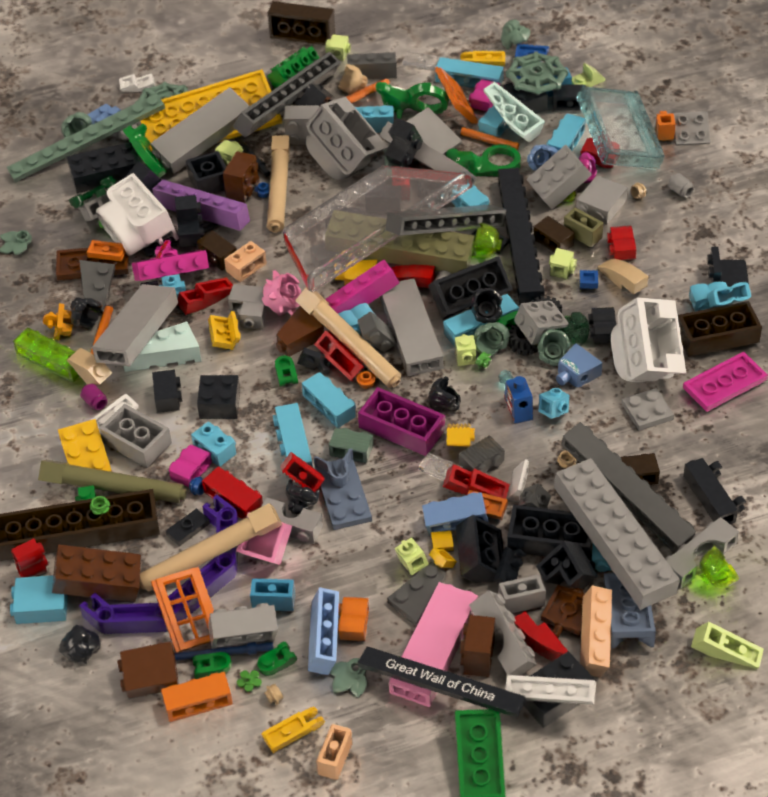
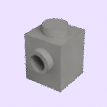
M243 302L241 309H238L237 319L240 320L242 328L263 329L266 319L264 303Z

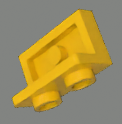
M231 311L228 318L214 315L209 316L208 324L212 347L233 350L241 337L240 332H238V319H236L235 312Z

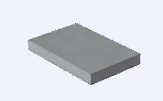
M429 107L406 121L416 127L423 139V143L443 155H446L447 150L455 149L462 143V140Z

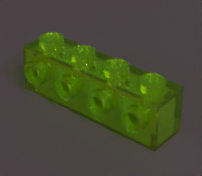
M28 327L13 341L16 354L72 383L80 377L67 361L76 352L68 346L62 345L54 339L42 335L39 331H34Z

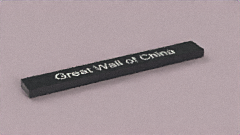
M368 646L357 662L360 668L518 718L526 702V697Z

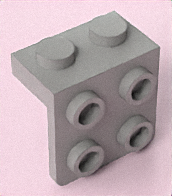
M552 301L521 303L514 319L531 345L538 344L544 330L566 328L568 326V321Z

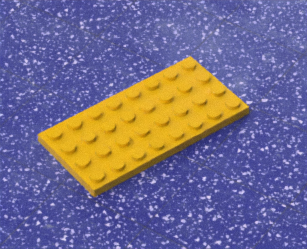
M263 69L161 99L165 109L140 121L141 124L147 126L145 137L152 143L229 87L249 106L253 105L271 92ZM278 114L256 131L283 123L281 115ZM235 129L219 142L242 136V134Z

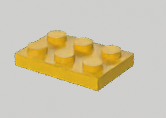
M96 419L58 429L67 463L112 472Z

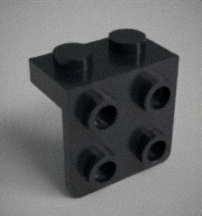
M711 247L710 254H707V265L710 266L708 268V277L711 278V283L725 282L728 287L740 282L749 284L745 260H720L719 247Z

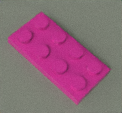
M742 352L684 382L683 389L708 412L765 382L768 374L745 352Z

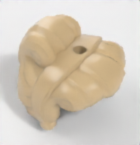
M347 64L344 70L345 74L342 76L338 89L351 95L357 92V90L365 88L368 79L362 75L358 67Z

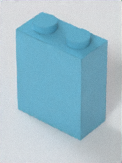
M53 575L15 578V586L11 588L14 602L10 604V615L14 616L16 624L67 621L68 595L52 593Z

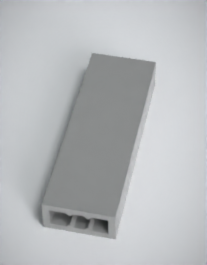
M229 87L150 143L151 152L161 161L166 170L169 169L174 174L186 165V160L198 157L235 130L233 125L240 113L250 106Z
M388 121L382 128L379 136L391 144L393 139L388 131L393 124ZM423 142L421 148L414 155V160L430 170L464 173L472 185L478 179L467 169ZM451 182V183L455 184L456 186L462 184V183H454V182Z
M415 279L399 281L398 285L379 298L389 327L392 329L396 339V346L406 375L412 376L443 369V354Z
M142 284L92 346L96 363L130 366L178 304L175 287Z

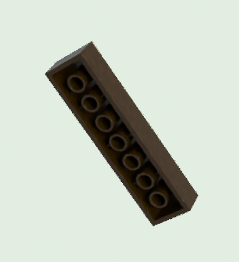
M153 489L105 496L110 502L109 511L101 515L94 514L90 509L92 499L0 514V561L14 559L11 549L32 539H35L36 543L40 542L45 550L44 554L56 552L58 545L90 547L160 535Z

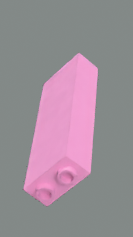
M439 582L402 657L448 671L464 637V623L469 622V615H474L469 604L478 599V595L471 591H464L450 584ZM391 678L389 681L390 694L427 707L431 706L437 692Z

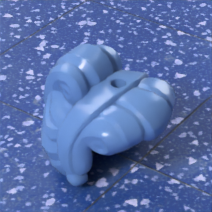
M546 144L535 145L531 149L530 154H528L527 163L533 171H536L558 150Z

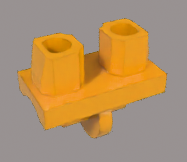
M61 303L58 305V312L56 314L49 312L43 316L44 325L49 329L55 326V340H59L60 335L70 336L72 332V324H67L71 323V311L64 310L65 304Z

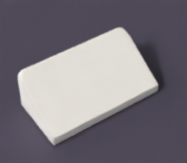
M527 459L513 470L506 498L508 501L518 503L520 501V495L525 488L529 472V461Z

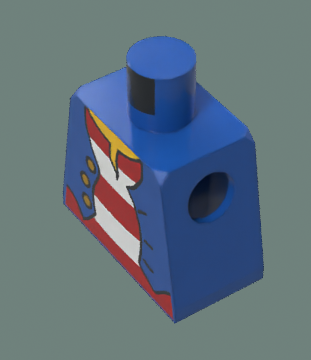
M517 376L514 379L507 380L504 398L514 423L533 420V397L526 379L522 376Z

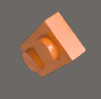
M92 240L87 250V257L122 262L126 251L122 243Z
M469 490L468 494H469V493H480V492H476V491ZM482 493L487 517L502 520L508 500Z

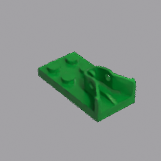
M490 709L455 710L454 722L456 726L460 797H506L500 713Z

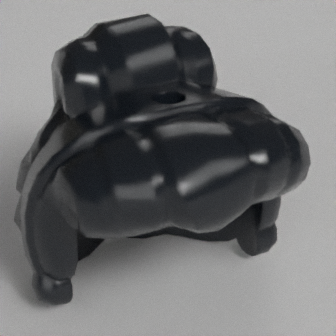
M481 288L474 293L471 310L476 321L495 323L501 318L503 314L501 309L503 298L498 291L491 288Z
M76 297L70 305L71 323L74 326L80 325L92 329L99 318L103 305L92 298L82 299Z
M447 376L437 379L432 384L428 395L430 407L437 412H441L444 409L457 411L460 408L461 397L451 386H447L449 380Z
M289 479L286 486V495L289 502L288 510L292 514L300 515L303 508L308 509L318 502L320 491L317 489L314 492L309 487L293 485V480Z
M75 625L61 640L59 652L74 663L87 664L93 651H97L100 648L101 640L94 631Z

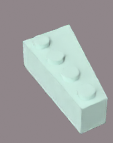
M188 322L156 331L130 366H123L124 371L149 369L153 365L165 367L168 363L178 362V365L186 364V361L190 360L201 362L200 348Z

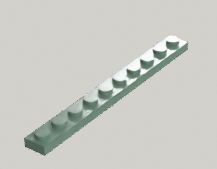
M156 93L8 166V172L16 183L67 156L123 130L129 125H133L165 109L164 103Z

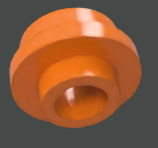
M363 371L357 375V383L364 389L371 388L376 381L375 375L370 371Z

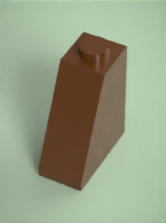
M299 306L276 334V347L280 353L283 352L286 356H292L302 351L304 347L307 348L315 344L324 333V326L314 316L309 315Z

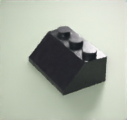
M471 515L456 525L461 576L474 583L495 582L494 578L504 550L502 531L481 518Z

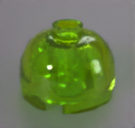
M480 222L473 246L476 249L472 253V257L487 259L494 256L496 250L500 251L502 240L499 239V232L494 226Z
M715 546L702 556L699 566L702 574L699 576L706 585L711 584L715 588L723 589L732 586L739 580V576L732 565L728 564L725 556Z

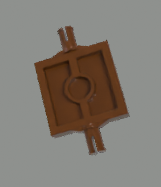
M557 585L541 615V621L554 626L552 632L558 639L562 630L580 636L584 589L566 588Z

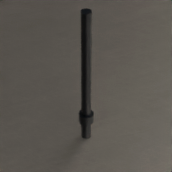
M240 136L233 138L242 146L245 153L255 155ZM256 156L258 171H261L265 177H269L271 172L267 169L264 161Z

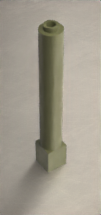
M47 459L41 460L38 477L40 481L57 484H69L80 487L94 485L95 489L120 494L153 489L155 500L180 504L182 500L185 501L187 494L184 484L70 465L69 463Z

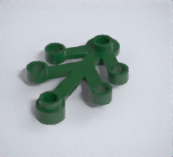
M112 176L99 181L101 184L99 187L70 198L71 206L76 209L84 205L83 201L93 197V194L97 198L105 195V190L113 186L116 179H113Z

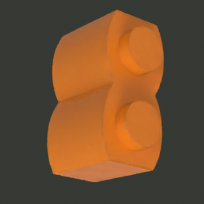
M343 597V601L339 603L338 608L340 620H338L337 633H339V639L365 641L369 617V598Z

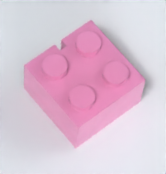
M282 522L280 527L262 536L257 535L238 545L236 552L280 565L292 526Z

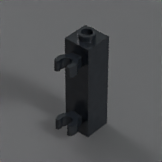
M700 458L686 463L683 477L713 522L721 517L729 524L735 523L738 512L745 510L743 504L746 503V500L743 496H738L732 501L716 478L721 475L719 469H722V465L720 462L715 461L708 466L705 460Z

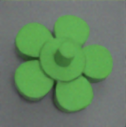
M247 670L240 673L241 679L237 680L238 687H244L246 692H252L254 687L258 688L262 684L259 672L256 670L251 671L250 675Z

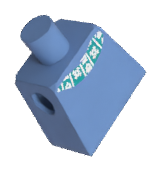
M576 343L559 360V375L556 376V381L561 386L569 382L574 387L579 388L601 376L602 362Z

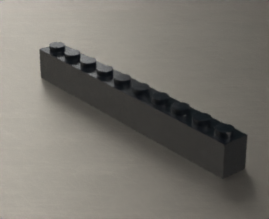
M519 168L498 169V186L502 208L506 209L505 226L509 239V249L520 305L521 303H529L532 300L535 301L537 297L540 299L541 296L545 295L544 285L540 284L542 283V273L538 272L540 270L539 259L536 260L537 247H533L535 245L534 234L531 235L533 233L532 222H529L530 210H527L528 199L524 198L526 197V188L522 186L524 185L523 174L520 175Z

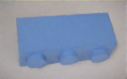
M482 492L469 493L467 496L451 497L444 501H433L422 505L429 536L431 532L456 530V525L471 515H475L488 522Z

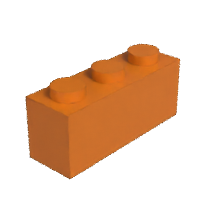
M225 672L213 673L207 677L191 679L188 682L170 685L167 688L161 689L169 722L233 705Z

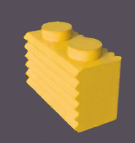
M449 423L447 425V446H470L471 442L475 441V428H471L469 423H461L460 425L458 423L456 425Z

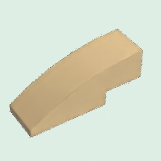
M610 259L597 267L601 273L620 289L625 287L633 295L648 286V275L625 261Z

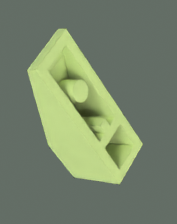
M711 622L696 628L691 645L692 648L708 656L755 669L759 668L764 651L763 648Z

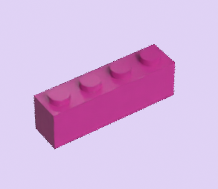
M206 250L132 263L135 281L209 268Z
M382 260L325 300L339 314L342 311L351 310L362 303L370 304L400 282L387 262Z

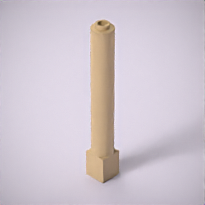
M289 135L272 136V160L267 214V229L271 232H280L284 229L288 162L290 160Z
M305 287L295 301L309 315L314 316L388 388L396 387L401 382V373L328 305L329 303L315 289Z
M268 503L247 514V518L141 572L140 587L150 592L153 590L151 581L196 568L257 535L262 536L280 527L282 522L274 506Z

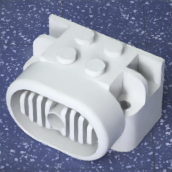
M134 173L111 186L107 190V196L110 201L96 210L97 216L108 235L115 243H122L128 256L150 246L154 242L162 246L164 243L162 237L169 233L175 240L179 239L167 210Z
M635 298L619 309L617 315L618 324L611 332V346L614 366L622 379L630 382H654L659 379H669L674 374L686 373L675 301Z

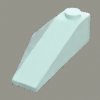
M493 82L484 89L486 96L514 132L528 142H531L540 135L545 123L542 118L496 82Z

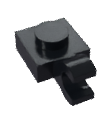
M305 347L297 361V364L315 370L317 367L323 374H328L331 369L329 368L331 362L327 358H322V353Z

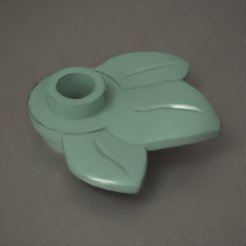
M21 230L18 232L10 231L0 235V238L6 242L0 248V252L4 254L14 252L15 255L23 253L27 249V245L32 242L31 234L26 230Z
M353 658L349 662L341 661L333 666L330 674L335 677L333 681V692L335 694L351 689L353 694L359 698L364 693L367 687V679L365 677L367 670L360 667L357 671L352 670L354 666L358 665L357 662L360 658Z

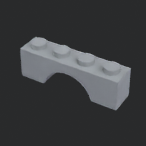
M720 517L715 522H710L704 531L696 533L689 543L681 545L674 555L666 557L665 560L680 579L678 588L682 589L695 578L697 565L694 559L698 555L706 552L724 555L737 544L739 531Z
M488 590L469 604L474 615L495 617V625L500 627L504 636L503 649L498 659L507 675L522 676L537 665L533 658L535 654L526 645L523 632L516 627L514 616L504 606L506 604L504 598L499 593L496 594Z

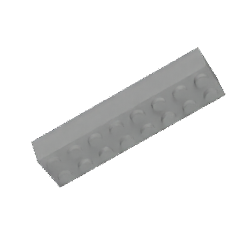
M590 458L556 472L555 490L639 609H644L677 594L680 579L594 461Z

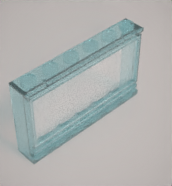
M582 85L580 92L577 94V101L580 104L581 112L585 117V122L588 125L589 133L593 138L602 164L659 169L665 155L638 91L626 92V90L585 87V85Z

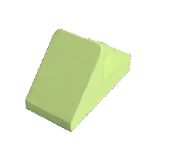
M583 63V73L572 77L571 85L586 84L587 89L604 82L605 78L596 69Z

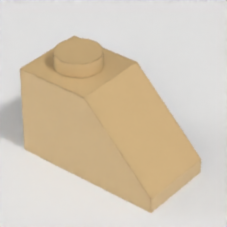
M79 348L67 359L87 385L95 384L98 386L112 374L105 363H96L94 355L82 348Z

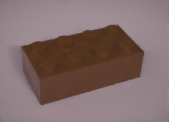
M58 545L54 561L52 593L91 597L96 593L102 599L135 602L140 586L141 554Z

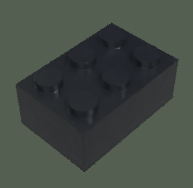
M569 651L530 675L532 677L595 680ZM526 700L524 707L545 728L580 704Z

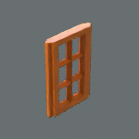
M436 67L435 72L454 108L472 124L477 125L478 119L459 83L441 67Z
M387 79L378 81V82H385V83H387V84L390 83V81L387 80ZM378 82L346 98L351 103H354L376 92L375 86Z
M199 567L151 581L175 653L210 643L209 634L199 637L194 621L204 618L208 627L210 613L214 611ZM190 578L195 594L184 596L179 581ZM175 582L181 598L170 601L165 585ZM197 598L203 614L192 617L187 600ZM183 602L188 618L177 622L172 605ZM190 623L195 639L184 642L179 626Z

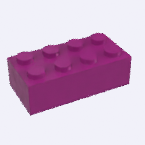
M379 387L376 388L358 412L359 428L424 456L428 455L445 431L444 414Z

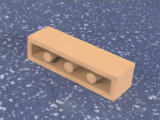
M591 586L583 596L580 664L591 676L601 677L610 666L612 590L597 586Z

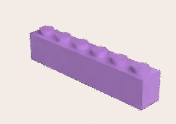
M162 180L153 188L155 198L166 209L176 211L175 197L196 195L197 202L201 203V213L198 214H202V220L239 231L250 222L247 204L167 180Z

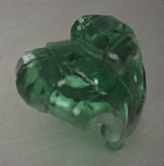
M572 312L571 316H564L568 321V326L555 330H560L567 334L573 345L585 343L590 331L587 318L581 312Z

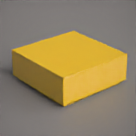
M451 530L431 532L433 548L454 551Z

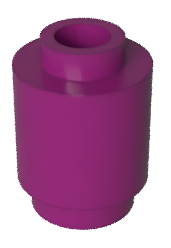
M88 384L82 388L80 396L92 409L100 411L106 407L108 403L106 395L95 384Z

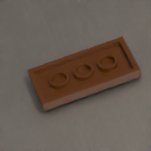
M88 248L57 250V281L82 278L80 260L115 264L114 275L129 274V256L126 253L121 262L87 257Z

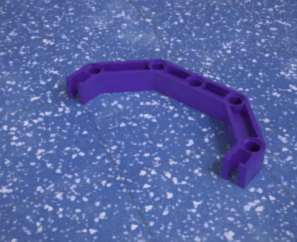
M218 495L213 497V509L210 508L211 505L208 502L202 506L203 514L216 527V533L238 522L236 509ZM237 546L215 557L200 569L210 598L236 577L238 571ZM189 578L181 585L184 596L195 594L191 579ZM178 588L168 596L170 601L181 598ZM94 593L91 596V600L93 603L92 609L95 612L87 607L88 603L85 601L79 605L82 618L102 634L168 632L158 603L109 605ZM197 598L187 600L190 613L192 614L200 607ZM183 602L172 605L177 622L187 618Z

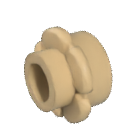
M635 183L630 189L632 197L635 199L644 198L646 187L642 183Z
M567 450L562 451L557 458V462L562 468L576 465L577 459Z
M275 683L271 686L267 685V691L264 692L270 703L275 701L276 704H279V701L283 699L281 691Z

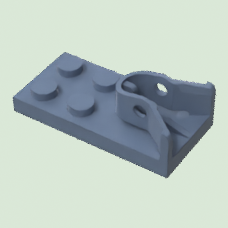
M349 449L343 459L330 462L315 456L314 468L325 479L320 485V489L333 530L372 522V515L353 460V449Z
M605 573L604 587L612 590L611 648H615L620 642H623V638H638L640 642L647 646L654 647L655 625L651 605L640 610L615 573Z

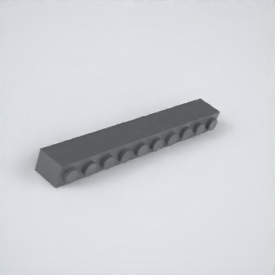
M331 52L326 53L242 111L233 127L246 138L284 111L285 106H291L298 97L301 98L304 94L303 90L309 84H322L332 77L341 61Z

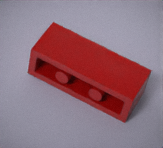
M219 466L202 480L204 493L212 499L216 495L220 496L236 509L237 516L242 520L247 518L248 512L251 513L259 509L263 504V497L259 491L251 489L243 480H238L228 470H223Z

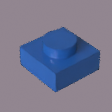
M580 270V288L598 289V270Z

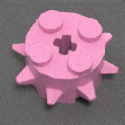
M274 270L273 279H266L267 283H265L263 288L264 296L262 301L265 306H269L278 316L286 313L292 316L296 311V307L300 306L295 301L301 294L300 287L298 286L300 282L290 273L280 275Z

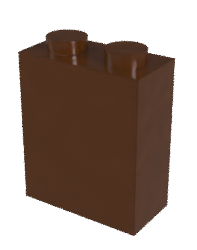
M171 641L120 651L121 659L117 660L119 672H123L124 679L120 680L122 692H126L129 699L161 693V689L179 684L175 653Z

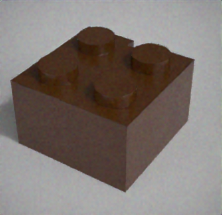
M239 151L235 153L223 172L226 198L246 203L248 198L252 196L255 186H258L260 181L256 155Z
M469 615V622L464 623L463 628L464 640L461 641L460 665L464 666L465 675L490 677L492 664L490 657H493L495 644V617Z

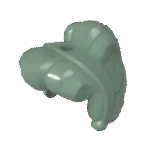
M509 20L503 26L501 42L509 50L512 43L520 44L526 42L531 31L529 28L520 25L518 20Z
M77 112L68 116L61 125V132L64 138L91 126L92 120L83 112Z
M499 322L480 326L474 333L476 350L480 354L483 351L487 354L490 353L492 357L498 350L505 349L510 337L508 329Z
M555 329L545 331L538 342L539 359L550 364V366H558L559 360L568 352L571 345L567 334Z

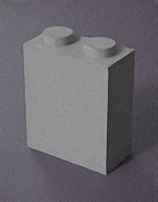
M596 175L578 197L576 208L607 225L627 200L628 187Z

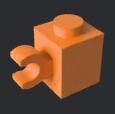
M660 111V114H656L655 133L657 141L674 140L676 126L674 113L667 114V111Z

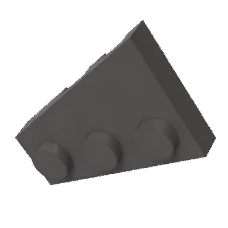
M80 260L84 298H92L99 301L103 305L100 312L103 314L116 269L115 264Z
M431 561L429 565L387 598V603L417 627L438 583H444L446 573Z

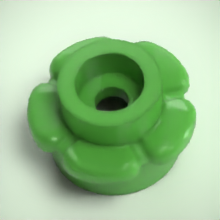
M483 351L475 361L479 369L482 367L486 369L492 362L491 354Z
M96 496L91 501L90 509L96 515L105 514L109 511L110 502L104 496Z

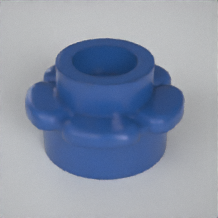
M266 182L259 183L255 187L257 195L261 198L268 197L270 184Z
M200 476L195 477L189 483V489L193 495H202L204 493L203 479Z

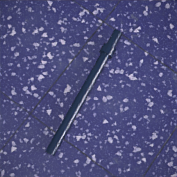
M249 642L247 645L177 652L175 653V660H192L196 655L225 652L228 655L247 653L248 655H257V652L274 649L273 642L259 644Z

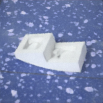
M152 73L139 78L132 74L119 79L122 92H141L144 88L155 86Z

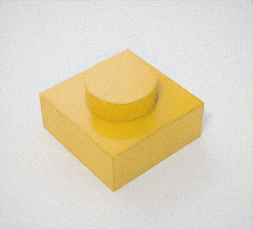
M433 548L429 553V556L434 560V564L442 569L454 568L457 563L444 549Z

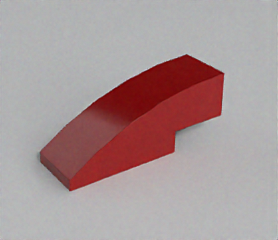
M400 265L390 267L398 281L414 278L418 287L429 288L428 285L435 278V266Z
M227 277L196 283L195 289L179 292L177 305L185 315L197 312L230 295L233 284Z
M325 330L314 344L325 355L324 357L350 381H353L364 367L356 356L330 331Z
M455 464L447 470L443 484L444 488L463 495H468L469 490L504 499L507 498L510 484L477 469L468 471Z
M526 611L514 617L516 627L525 636L524 641L526 645L540 656L554 661L568 652L545 622L537 626Z

